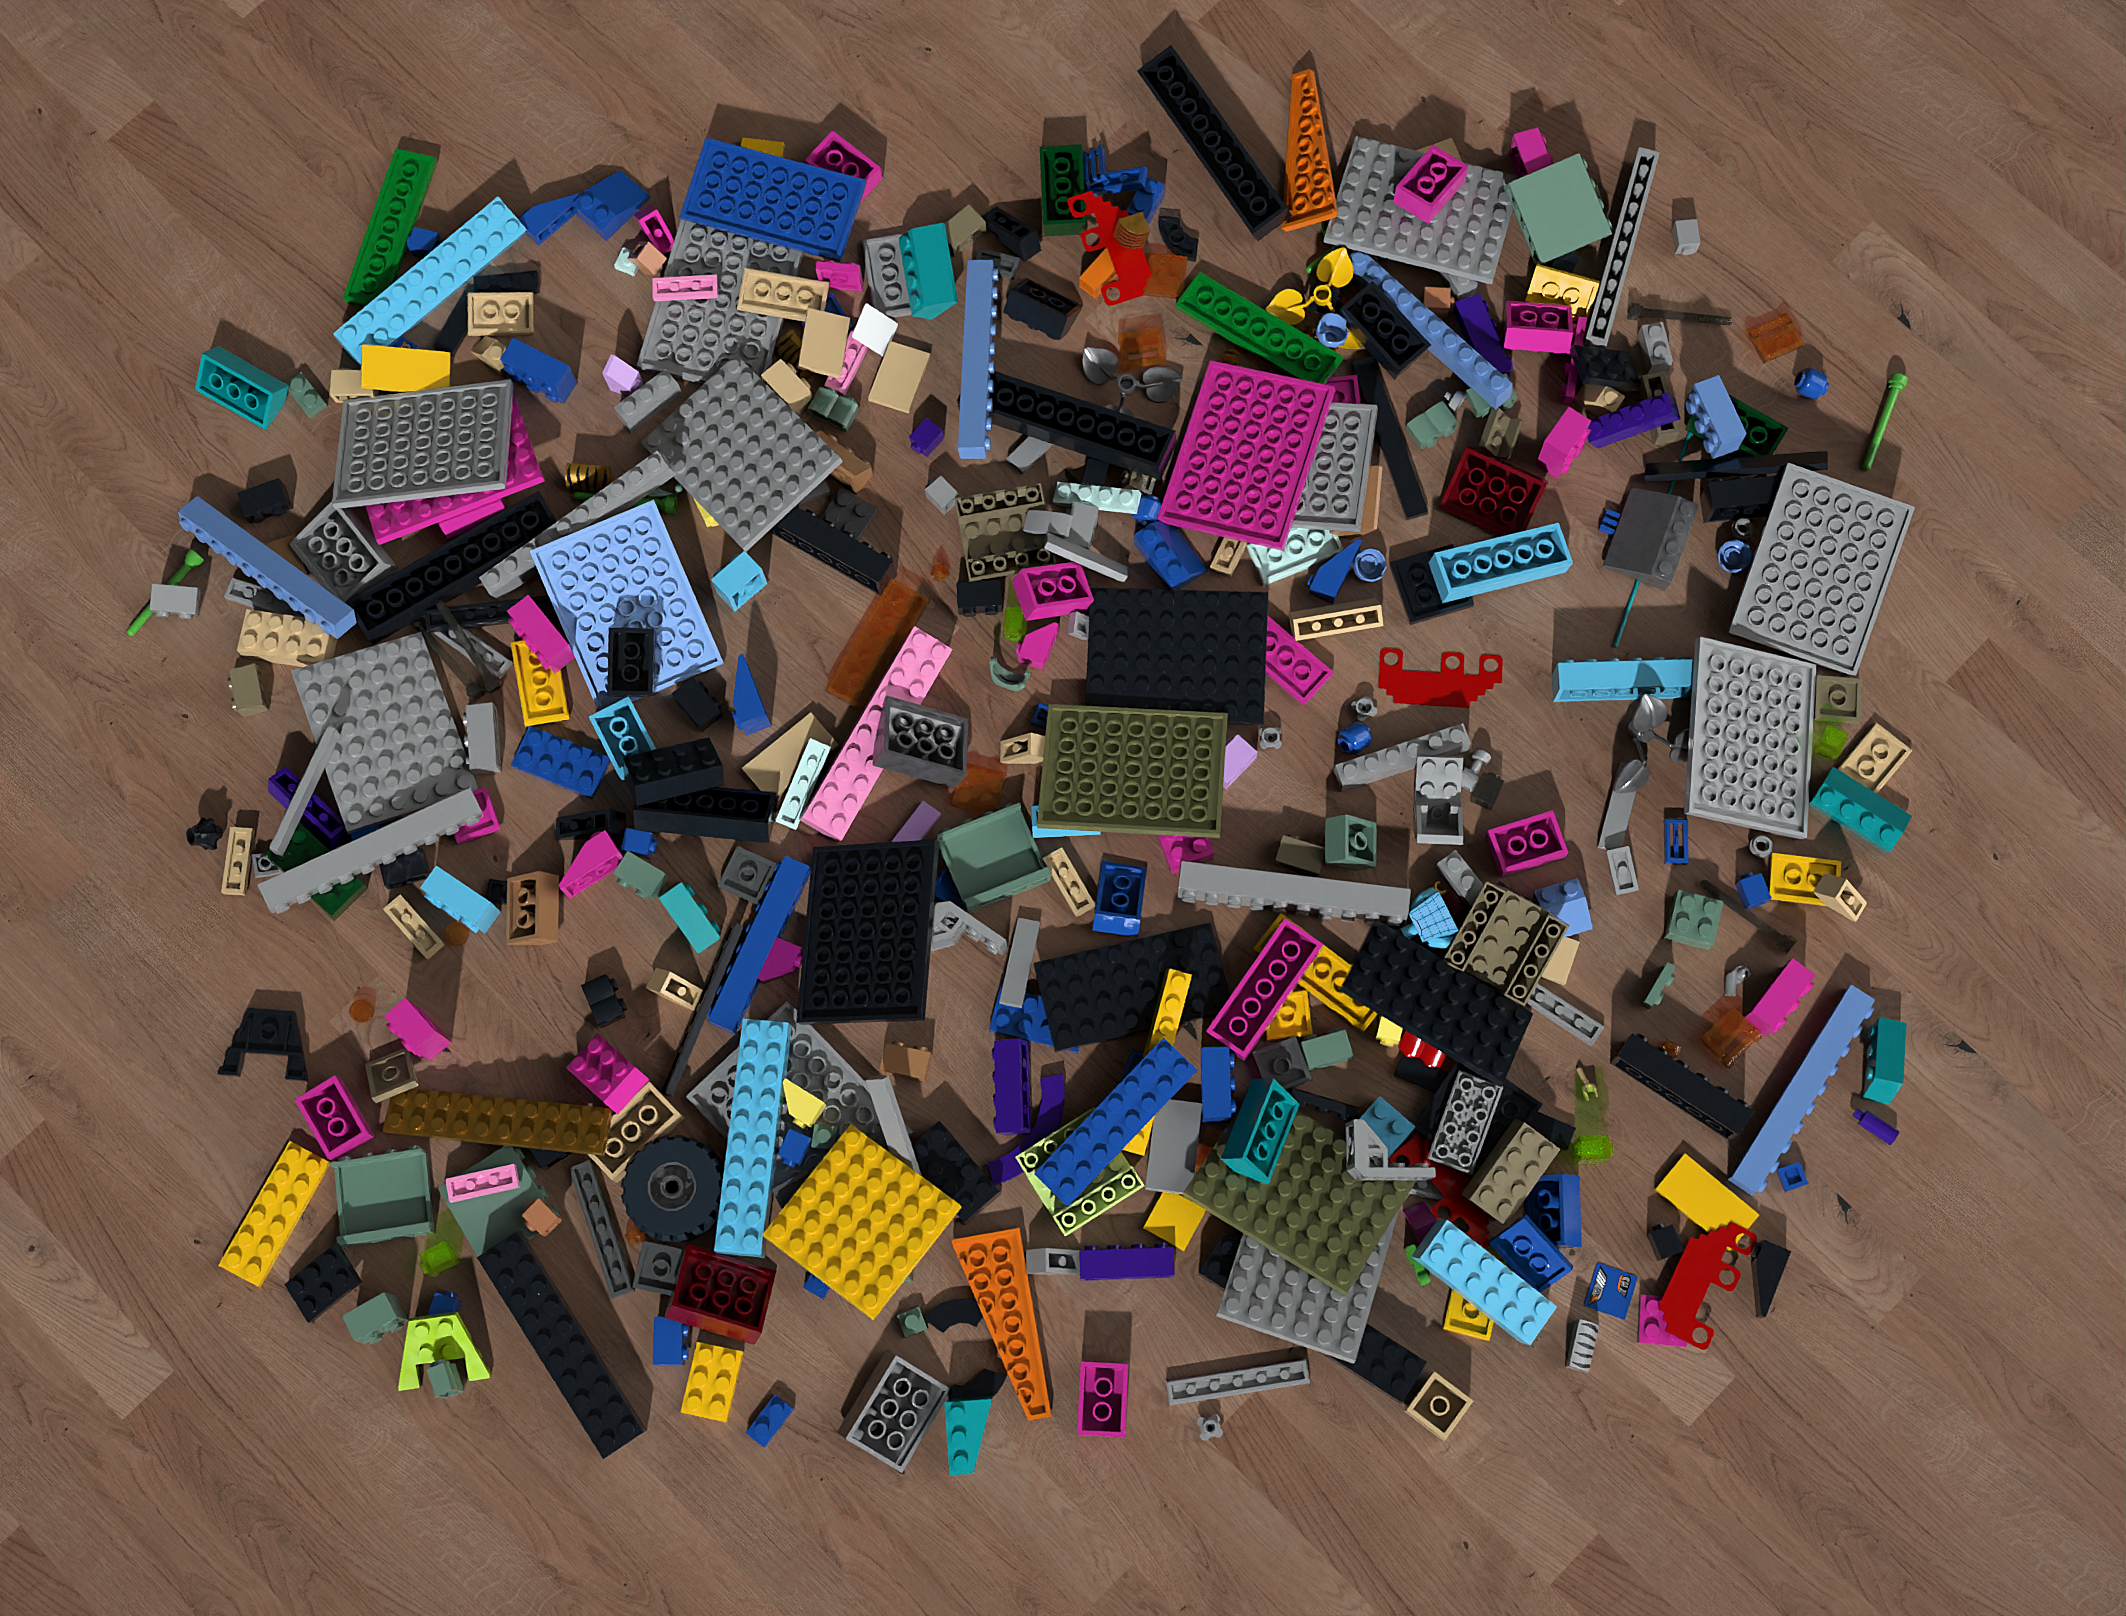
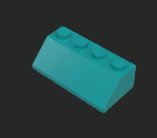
M944 223L912 228L899 237L911 315L914 317L933 320L958 302Z
M217 346L202 353L195 390L266 430L284 406L289 386Z
M1835 767L1831 768L1809 802V806L1886 854L1892 851L1912 817L1909 813Z
M1274 1078L1252 1079L1221 1157V1160L1234 1172L1265 1184H1269L1300 1105Z

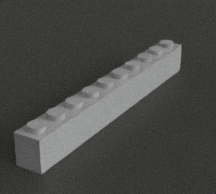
M1641 147L1638 148L1583 346L1606 348L1660 152Z
M657 450L479 577L491 596L501 600L539 573L531 556V550L623 513L677 474L666 456Z
M468 788L258 884V887L271 913L276 912L279 914L287 911L290 908L289 906L296 902L301 904L310 900L313 894L318 892L323 894L330 891L332 886L337 883L345 884L354 879L353 876L361 872L362 874H367L375 869L374 866L381 863L384 865L395 861L396 856L400 854H411L417 850L418 846L424 843L430 845L438 841V837L444 834L452 835L458 832L461 826L466 824L468 826L474 825L480 821L483 814L471 788Z

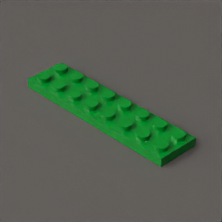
M395 148L342 298L345 303L365 307L396 282L408 247L407 238L409 234H412L437 164L435 157Z
M1201 272L1197 274L1175 304L1176 309L1292 378L1326 384L1343 360L1342 355Z

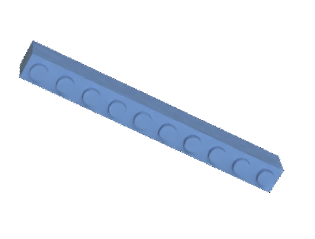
M1355 250L1349 255L1353 265L1351 281L1361 290L1373 281L1431 344L1428 350L1496 410L1511 397L1513 383L1368 254Z
M967 260L958 433L960 459H986L987 450H991V437L987 436L988 431L992 430V419L988 417V414L993 410L992 398H989V393H993L994 389L993 379H990V374H994V361H991V355H995V342H992V337H996V324L993 323V318H997V306L994 305V300L998 299V288L994 287L995 281L999 280L998 268H994L993 260Z
M195 497L178 510L179 523L185 531L195 534L200 542L210 545L215 553L225 556L230 564L237 565L248 577L252 576L263 588L270 589L278 599L285 600L294 611H300L309 622H315L324 633L331 634L338 639L357 623L354 609L200 497Z
M1853 985L1845 988L1727 1179L1751 1196L1756 1194L1757 1191L1761 1193L1768 1183L1765 1178L1769 1172L1774 1173L1780 1163L1777 1160L1781 1152L1783 1154L1787 1152L1792 1144L1789 1141L1792 1134H1798L1804 1124L1801 1121L1805 1114L1809 1115L1815 1107L1816 1103L1813 1100L1816 1095L1821 1096L1828 1084L1825 1081L1829 1075L1832 1077L1839 1067L1837 1061L1840 1056L1844 1058L1850 1050L1851 1046L1848 1043L1852 1037L1856 1038L1863 1028L1860 1025L1864 1018L1868 1019L1874 1011V1007H1872L1875 1001L1874 998Z

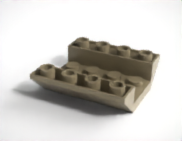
M1041 483L954 498L969 582L1016 574L1021 569L1056 564L1055 554L1044 548L1046 534H1027L1023 531L1028 510L1046 511Z
M1486 881L1443 961L1461 972L1465 970L1504 991L1505 996L1525 1006L1569 925L1550 911L1519 894Z

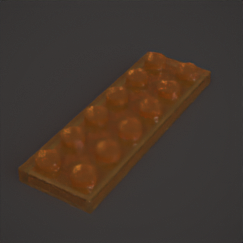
M891 578L827 685L826 693L862 711L909 630L918 623L930 602V598Z

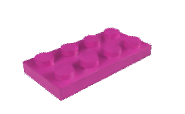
M1269 616L1267 617L1266 674L1301 705L1305 706L1333 676L1334 672Z

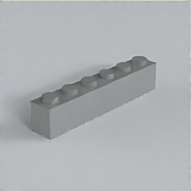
M1462 723L1337 764L1334 768V775L1340 791L1344 792L1416 768L1417 755L1454 756L1468 751L1471 742Z

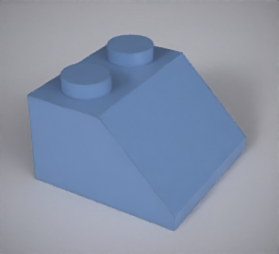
M1578 878L1534 890L1533 903L1550 911L1569 925L1563 938L1593 929L1586 897Z

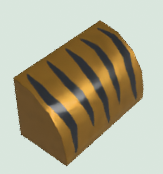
M1143 212L1118 219L1113 236L1123 247L1136 249L1145 246L1150 230Z
M792 329L777 342L775 354L779 360L782 359L786 364L790 363L795 368L796 375L800 379L804 378L806 380L815 372L797 368L802 341Z
M566 463V488L569 493H598L614 481V474L610 466Z

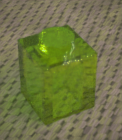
M1005 607L1004 638L1011 642L1024 640L1027 635L1028 621L1025 620L1021 607Z
M1827 725L1821 732L1813 752L1835 761L1841 754L1849 733Z
M446 1241L419 1254L422 1260L419 1262L421 1269L425 1274L428 1273L433 1277L460 1264L450 1243Z

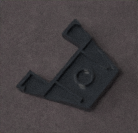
M248 1008L236 1033L237 1036L231 1048L228 1049L227 1057L223 1065L219 1067L217 1074L220 1076L240 1077L244 1053L288 1056L285 1079L308 1082V1073L296 1012Z

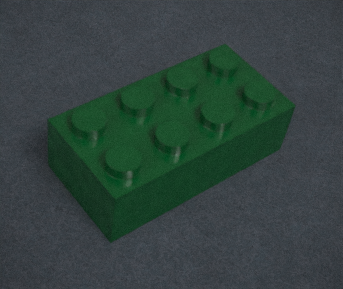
M1082 144L1039 147L1044 236L1080 235L1082 231L1086 230V216L1073 217L1067 202L1070 197L1084 193ZM1081 199L1074 201V210L1079 213L1084 212L1085 201Z
M1729 395L1747 434L1738 450L1728 454L1733 457L1773 455L1789 428ZM1692 415L1685 430L1704 440L1702 434H1699L1695 428V419Z
M298 823L283 857L274 854L271 850L266 856L284 873L330 851L305 827ZM356 875L348 883L333 885L332 889L326 893L320 894L318 892L311 895V900L335 921L367 890L365 884Z

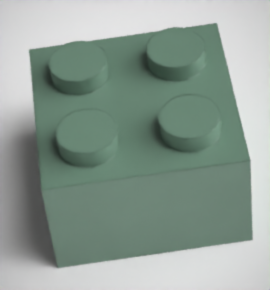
M1346 814L1325 819V863L1354 871L1376 867V823Z
M1678 890L1673 895L1664 939L1709 950L1715 943L1724 901Z
M386 1292L381 1293L342 1316L354 1341L364 1344L369 1343L370 1345L383 1339L382 1335L389 1331L394 1333L404 1327L403 1323L408 1321L397 1296Z

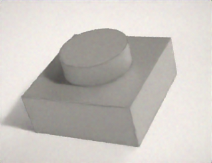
M1076 611L1071 612L1067 634L1081 640H1087L1089 617Z

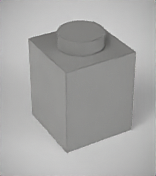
M1697 219L1675 221L1671 230L1675 254L1691 255L1697 252L1701 243Z
M942 476L932 479L926 485V498L943 515L955 506L954 498H959V493Z

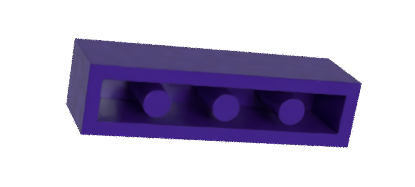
M1480 294L1456 301L1453 312L1466 343L1501 374H1507L1509 378L1513 364L1510 357H1506L1502 338L1497 336V327L1494 319H1490L1488 315L1489 308L1487 302L1482 300Z
M1666 392L1592 419L1589 426L1591 432L1588 435V441L1596 448H1601L1680 420L1676 399Z
M285 766L268 779V792L284 808L288 809L301 780ZM313 793L299 822L331 851L343 842L348 834L343 820Z
M1022 1039L994 1041V1048L992 1049V1058L995 1066L992 1074L995 1084L993 1103L996 1108V1116L993 1120L996 1133L1005 1136L1031 1134L1028 1041Z
M1168 1243L1154 1244V1248H1145V1244H1132L1131 1249H1122L1121 1245H1108V1250H1098V1246H1084V1250L1079 1251L1081 1281L1174 1278L1175 1276L1173 1247H1168Z

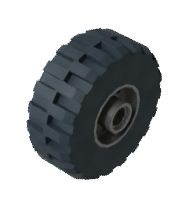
M675 1135V1137L663 1136L655 1143L653 1141L646 1143V1149L642 1152L637 1150L633 1155L636 1159L632 1165L629 1163L626 1165L624 1170L626 1175L621 1181V1187L623 1188V1194L621 1195L622 1203L625 1204V1211L634 1222V1225L653 1238L674 1243H682L688 1239L694 1240L699 1238L698 1235L703 1232L707 1233L710 1231L714 1222H718L724 1167L719 1157L700 1141L686 1138L682 1135ZM678 1184V1190L672 1194V1188Z

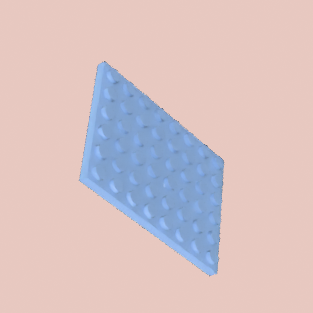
M654 500L530 551L598 712L626 698L607 695L609 628H647L656 630L654 693L724 664ZM630 697V699H631L632 702L637 701V700H639V699H641V698H644V697Z

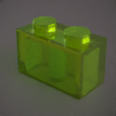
M1580 1136L1573 1142L1574 1165H1603L1610 1160V1156H1613V1142H1609V1136Z

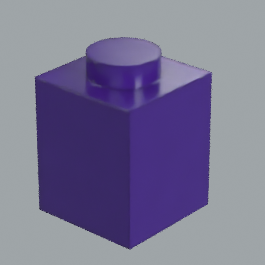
M925 418L909 436L910 447L917 454L920 455L922 453L928 457L943 441V430L928 418Z

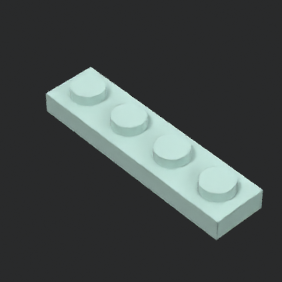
M1057 482L1053 503L1057 506L1072 507L1073 502L1099 507V510L1137 514L1142 494L1139 490Z
M809 738L775 822L795 830L797 829L800 822L799 818L806 808L831 748L830 746Z

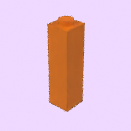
M1107 247L1079 277V287L1094 299H1097L1101 294V287L1103 285L1111 283L1117 277Z

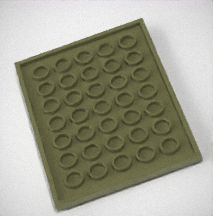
M1049 704L1037 828L1220 838L1228 713Z
M1240 1106L1185 1189L1183 1196L1346 1296L1416 1181L1355 1180L1346 1171V1139L1298 1110L1269 1184L1234 1172L1221 1160V1157L1241 1109Z

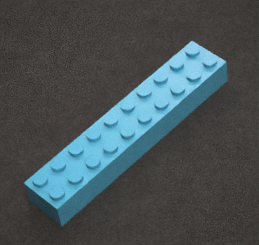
M499 197L495 198L333 333L335 339L361 367L362 344L393 346L472 280L473 277L478 275L526 234L527 229Z
M744 1018L742 1021L714 1251L718 1254L765 1258L767 1239L762 1234L769 1225L772 1199L771 1189H773L784 1099L783 1080L787 1074L792 1026L788 1022Z

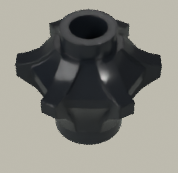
M205 817L201 818L197 825L188 828L186 831L188 843L191 846H201L205 850H216L217 841L223 836L222 828L215 825L213 818L208 820Z

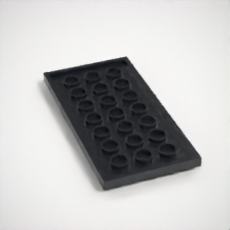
M1375 919L1371 923L1339 991L1500 1087L1505 1081L1533 1013L1469 974L1453 968L1443 961L1444 959Z
M1211 922L1033 963L1055 1053L1150 1031L1166 969H1173L1192 975L1179 1024L1218 1015L1230 998Z

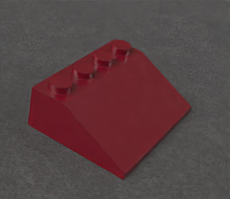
M1467 446L1439 508L1497 535L1506 536L1526 531L1549 481L1476 448Z
M687 1244L664 1318L755 1345L763 1330L776 1271Z

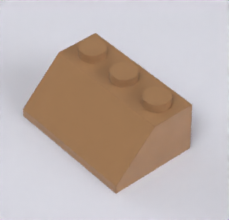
M821 430L816 432L843 461L829 475L857 495L873 476L871 464L864 458H857L853 450L848 446L844 445L842 447L838 444V440L830 433L825 434Z
M1370 466L1361 532L1329 530V533L1351 540L1377 530L1383 467Z
M537 871L507 878V945H545L558 942L559 875ZM523 884L534 885L533 889L523 888Z

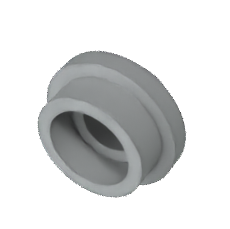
M1739 518L1732 524L1731 532L1735 538L1746 540L1752 536L1754 526L1750 520ZM1743 527L1746 532L1742 533L1738 528Z
M1757 835L1750 841L1749 849L1754 856L1763 858L1772 852L1773 844L1767 836ZM1757 844H1763L1764 850H1759Z

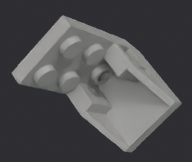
M1417 755L1413 832L1417 843L1463 845V814L1461 805L1463 756Z
M951 901L940 902L934 906L931 951L956 945L965 931L967 932L966 935L975 942L981 940L986 945L985 948L994 955L999 953L1003 956L1007 951L1006 939Z
M1354 1119L1345 1124L1346 1171L1355 1180L1426 1181L1436 1177L1435 1168H1428V1163H1414V1165H1409V1167H1405V1163H1390L1388 1165V1148L1363 1119Z

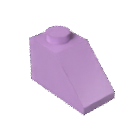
M610 355L602 374L611 391L628 397L643 386L642 378L637 370L615 355Z
M1238 734L1234 739L1230 737L1226 740L1223 783L1225 789L1257 758L1258 752Z

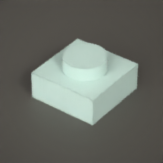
M623 247L614 264L615 269L635 276L639 268L627 259L632 250Z

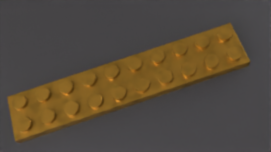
M409 1089L390 1097L383 1132L604 1156L613 1110L603 1107Z

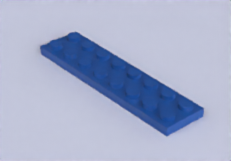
M1163 1038L1043 1163L1034 1175L1068 1207L1198 1070Z

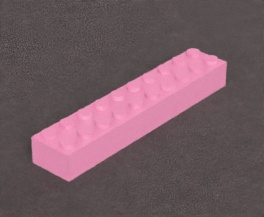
M916 626L909 630L799 820L836 842L843 839L883 768L873 766V750L885 697L890 696L921 705L952 651L950 647Z

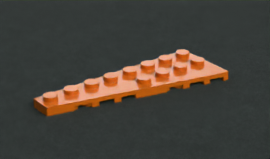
M1310 69L1292 74L1283 203L1292 216L1282 223L1281 229L1286 232L1338 217L1315 74Z
M1020 1228L951 1240L1028 1421L1052 1417L1028 1274H1026V1262Z

